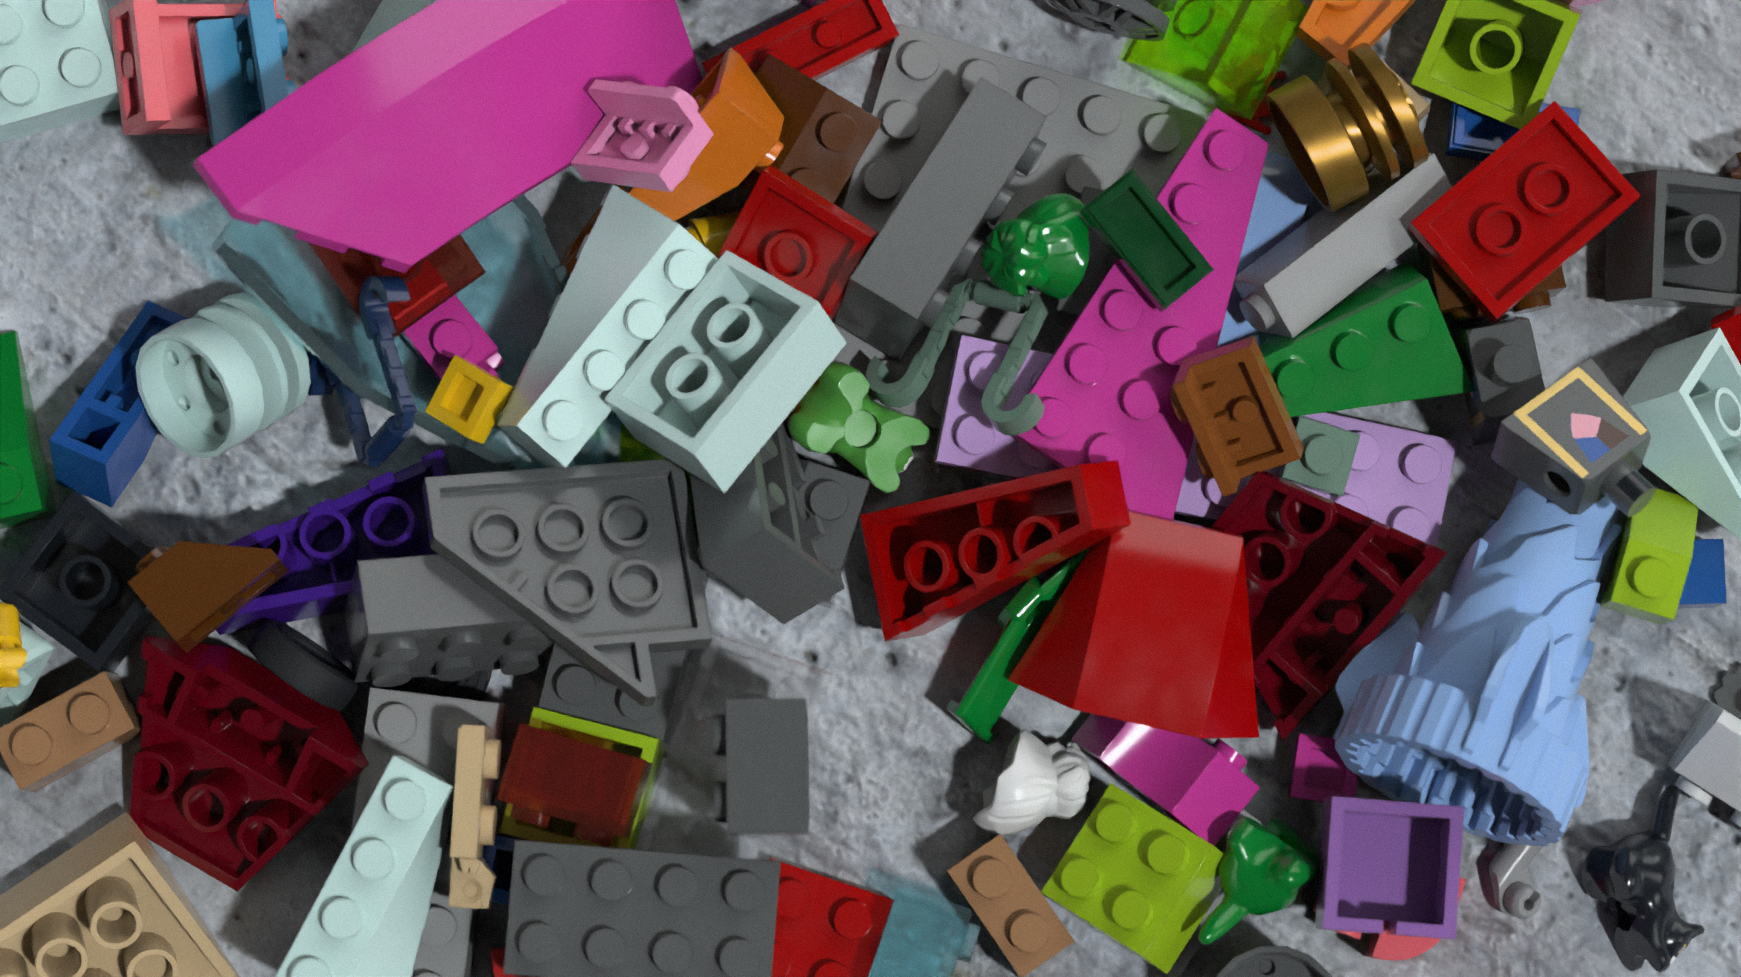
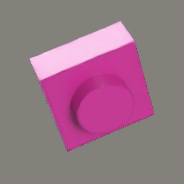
M1303 733L1297 734L1288 791L1289 798L1324 803V798L1330 796L1355 798L1358 775L1345 766L1335 749V739Z

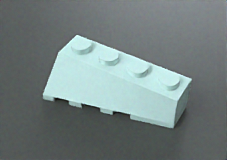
M613 184L608 186L600 204L602 207L590 234H586L575 257L578 260L562 294L557 295L548 314L550 319L536 349H532L497 424L547 467L566 468L612 411L604 398L719 260L680 224Z
M393 755L275 977H413L415 969L413 967L422 932L425 929L431 906L430 900L453 817L454 782L403 755Z

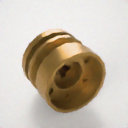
M1364 42L1348 50V60L1353 75L1338 58L1325 62L1331 93L1324 95L1322 90L1307 75H1302L1266 95L1272 119L1293 162L1317 200L1327 212L1331 213L1369 193L1368 180L1362 164L1365 161L1369 160L1386 179L1393 180L1400 176V167L1394 149L1409 167L1414 168L1428 160V150L1419 128V118L1409 95L1395 73L1388 69L1378 54Z

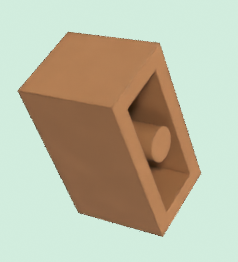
M103 671L0 727V753L19 789L36 792L141 735L142 718L137 712L119 675Z
M1001 834L946 871L1018 977L1026 976L1074 942V939Z

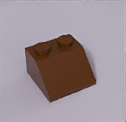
M768 53L755 76L784 116L779 141L784 146L771 165L834 204L881 125L882 120ZM752 170L739 185L752 192L761 174Z

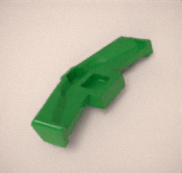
M1090 547L1075 555L1045 581L1039 576H1034L1026 582L998 616V624L1003 629V632L961 701L958 703L951 699L946 709L985 744H990L994 740L995 736L990 731L1018 687V684L1008 680V675L1017 661H1020L1039 632L1041 623L1058 602L1072 580L1074 571Z

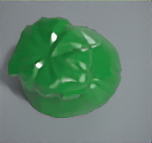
M1052 194L1037 198L1019 213L1016 219H1007L999 223L987 236L980 253L981 265L989 276L991 283L1011 295L1019 297L1025 296L1027 285L1055 299L1062 300L1072 294L1082 281L1089 260V223L1079 212L1085 205L1071 194Z

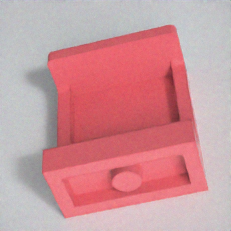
M123 0L109 9L123 135L210 133L193 29L200 20L233 18L244 4H157V0ZM273 0L276 18H282L280 14H277L276 0Z

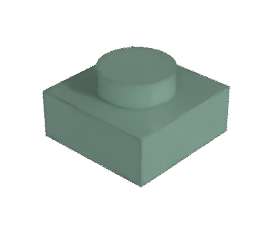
M1302 416L1295 417L1293 425L1304 447L1302 457L1299 460L1281 465L1277 477L1336 498L1342 497L1360 434Z

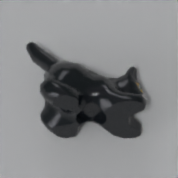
M1675 785L1667 786L1655 802L1648 831L1627 835L1612 845L1594 846L1589 851L1582 865L1581 880L1590 897L1612 904L1617 909L1614 943L1617 954L1629 971L1642 968L1645 959L1657 972L1667 970L1669 965L1677 960L1678 955L1688 947L1690 941L1705 931L1702 925L1684 921L1678 915L1673 898L1675 864L1671 848L1668 845L1679 798V789Z

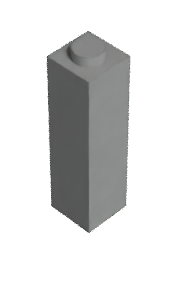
M1396 152L1400 176L1393 180H1388L1375 168L1366 175L1369 193L1333 213L1327 212L1323 208L1236 275L1233 284L1242 298L1239 306L1250 325L1260 332L1294 338L1416 243L1418 239L1408 229L1409 224L1452 188L1435 154L1428 153V160L1413 168L1409 167Z

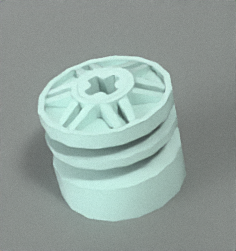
M247 292L227 295L218 300L213 306L199 310L193 318L181 320L153 335L140 348L135 367L138 392L150 419L161 434L179 450L201 459L220 456L246 441L257 430H264L272 426L277 420L284 419L294 413L306 401L311 384L309 359L297 331L284 313L269 301Z

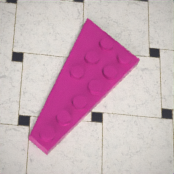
M1217 108L1210 112L1156 195L1158 201L1214 270L1168 308L1160 312L1119 260L1115 258L1027 393H1037L1045 405L1042 418L1029 431L1019 435H1011L1059 468L1118 460L1127 508L1169 519L1174 518L1195 435L1189 422L1183 424L1178 419L1171 402L1170 389L1173 387L1182 360L1217 348L1269 146L1268 142Z

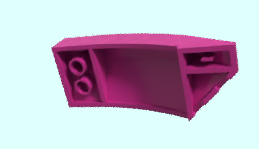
M438 0L324 70L198 157L193 166L232 218L256 226L262 219L294 229V238L343 254L350 247L380 257V266L406 273L411 266L467 229L572 165L570 162L605 116V113L588 92V89L596 79L615 82L631 81L640 85L666 88L668 86H675L688 94L703 79L675 0Z

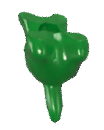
M1245 816L1238 819L1228 831L1224 855L1218 867L1224 897L1222 902L1206 918L1199 932L1200 943L1211 944L1226 934L1248 914L1260 916L1290 908L1300 897L1301 889L1305 887L1306 883L1319 876L1321 849L1304 841L1294 832L1293 828L1279 819L1271 818L1265 827Z

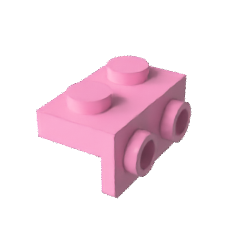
M596 79L588 89V92L605 113V116L570 163L583 180L673 192L675 187L688 175L691 165L714 133L698 113L699 107L694 98L678 87L668 86L666 88L640 85L631 81L615 82Z

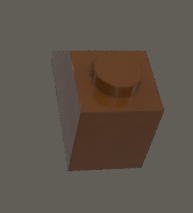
M178 541L170 549L167 545H162L142 558L135 567L138 574L129 580L128 584L174 641L187 653L289 572V570L272 549Z

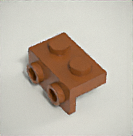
M1254 336L1182 360L1173 387L1170 389L1171 402L1178 419L1183 424L1190 423L1198 441L1196 444V455L1199 466L1208 480L1215 478L1223 497L1237 492L1241 478L1254 475L1258 471L1263 472L1301 459L1304 447Z

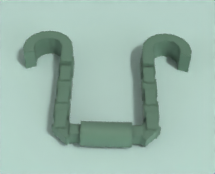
M969 278L959 284H954L950 297L924 341V345L918 355L915 354L906 373L900 380L888 383L892 374L876 356L868 364L866 379L876 397L882 404L888 407L900 408L917 400L926 389L935 372L934 366L945 347L966 302L973 299L978 305L1019 314L1027 311L996 373L993 372L981 400L983 412L998 432L1004 435H1019L1037 425L1043 416L1045 405L1037 393L1024 395L1022 402L1016 408L1009 411H1003L1013 390L1012 385L1048 315V311L1038 292L1030 294L1029 290L1026 289L1025 296H1013L998 286H994L991 281L980 280L975 282L972 278Z

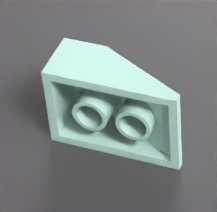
M1719 327L1654 349L1623 398L1648 428L1651 436L1642 464L1741 540V364Z

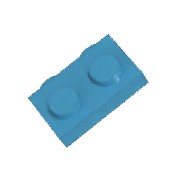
M248 0L233 18L200 20L194 26L193 30L211 143L216 146L296 90L294 82L286 80L283 57L286 56L288 50L287 28L282 18H276L273 0Z

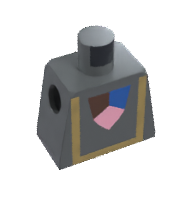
M1508 316L1499 318L1495 323L1487 320L1449 329L1474 392L1463 393L1474 446L1496 442L1501 422L1545 391L1532 326L1529 318Z
M1591 358L1501 422L1491 458L1569 514L1580 515L1606 496L1625 515L1632 517L1651 501L1656 492V488L1638 472L1651 440L1649 430Z

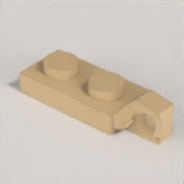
M462 724V728H458L450 848L452 862L449 906L486 909L491 907L497 875L485 863L483 845H494L497 807L486 805L487 780L499 778L501 740L490 739L491 726Z

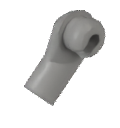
M1504 843L1491 860L1489 875L1495 903L1505 915L1527 919L1537 913L1541 904V897L1539 892L1534 891L1528 865L1543 846Z

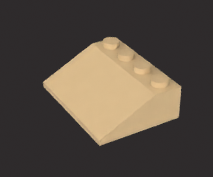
M127 811L0 895V977H240L162 857Z

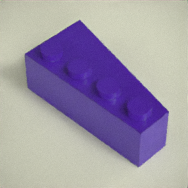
M441 448L421 457L422 461L396 473L390 471L367 481L368 485L333 501L329 498L308 508V512L282 524H271L227 544L231 546L272 549L289 572L217 628L216 631L219 635L259 628L267 619L287 623L344 612L357 561L438 554L430 547L422 486L425 477L452 475L450 463L443 449Z

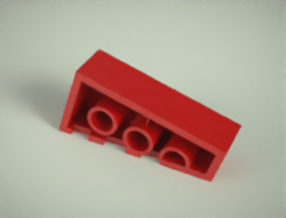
M1118 460L1074 465L860 515L884 641L926 635L1131 525Z

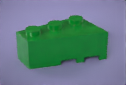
M1407 261L1364 282L1294 338L1264 332L1252 335L1256 339L1290 417L1474 392L1427 278Z

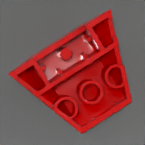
M1128 509L1131 525L1090 546L1074 571L1072 580L1052 611L1048 612L1041 623L1039 632L1021 660L1017 661L1008 675V680L1064 706L1082 712L1200 739L1259 738L1243 536Z

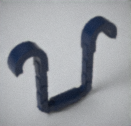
M397 275L369 276L361 286L359 295V311L367 339H373L395 409V415L390 416L373 437L370 434L369 426L360 403L354 382L357 379V375L348 350L341 344L313 345L307 352L311 379L308 391L309 396L332 395L335 387L349 433L351 434L358 462H362L369 467L380 466V462L386 461L410 434L411 428H413L414 414L417 411L393 339L396 331L388 308V303L410 301L406 283Z

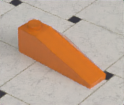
M732 48L724 54L689 94L697 102L699 107L698 113L714 135L691 165L685 179L675 187L673 192L631 187L627 190L622 185L617 186L673 221L737 187L752 170L761 174L763 169L769 167L774 162L784 146L779 141L784 121L783 114L741 55ZM601 206L566 249L559 274L567 280L578 260L575 257L586 234H590L601 211Z

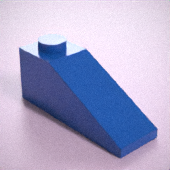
M150 301L146 302L49 439L57 484L109 507H113L144 462L158 432V428L148 416L138 392L135 367L140 348L153 335L181 320L190 318Z

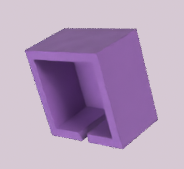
M1338 796L1324 798L1315 929L1383 934V921H1388V935L1456 939L1464 806Z

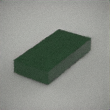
M1130 169L1079 211L1160 312L1168 308L1214 270L1133 169Z

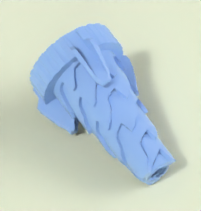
M1518 478L1504 513L1498 521L1490 520L1483 538L1475 541L1468 550L1458 568L1448 594L1443 591L1437 596L1422 629L1420 630L1414 615L1407 612L1399 613L1390 625L1384 628L1369 645L1365 646L1352 659L1339 676L1334 691L1343 707L1344 714L1334 739L1336 741L1335 749L1345 766L1361 777L1362 781L1394 801L1464 806L1463 831L1509 844L1548 846L1549 843L1555 844L1559 842L1565 833L1574 808L1581 806L1586 795L1590 768L1586 698L1577 693L1594 652L1595 643L1589 641L1588 638L1595 624L1602 601V595L1599 590L1600 582L1623 528L1613 523L1619 508L1605 496L1582 514H1569Z

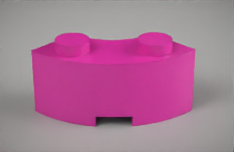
M1091 714L1071 739L1124 784L1144 795L1171 820L1214 846L1260 789L1254 781L1241 771L1248 761L1219 738L1210 746L1200 738Z

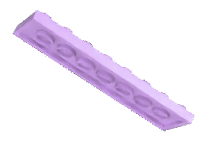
M966 335L958 337L933 463L1009 479H1018L1061 469L1013 436L998 432L982 410L981 400L984 390L993 372L996 373L1010 345ZM1029 350L1012 385L1013 390L1003 411H1009L1019 406L1024 395L1028 393L1053 354ZM1326 412L1302 416L1360 434L1342 497L1336 498L1311 489H1304L1437 547L1457 440ZM1194 435L1175 513L1216 522L1254 475L1241 478L1237 492L1223 497L1215 478L1208 480L1199 466L1196 455V444L1198 441ZM1280 466L1266 470V472L1278 476Z

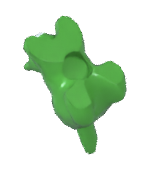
M831 362L790 412L788 430L792 439L807 451L823 454L837 453L850 462L877 489L886 494L896 491L900 485L898 473L905 471L913 460L911 446L926 444L930 439L929 428L920 419L893 411L873 401L868 394L870 384L860 370L843 362Z

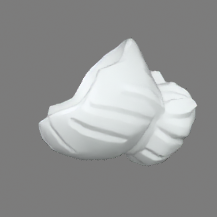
M1022 729L1014 737L1007 749L1002 773L997 776L996 782L983 792V810L974 815V822L989 833L1010 835L1037 826L1045 817L1055 816L1060 819L1070 820L1082 813L1088 800L1087 792L1089 791V781L1091 779L1088 758L1081 752L1080 746L1076 743H1072L1067 748L1059 742L1046 745L1026 729Z

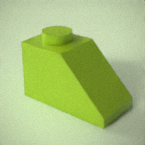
M1656 488L1655 495L1639 513L1632 517L1625 516L1600 607L1659 625L1675 619L1693 556L1698 507L1684 496Z

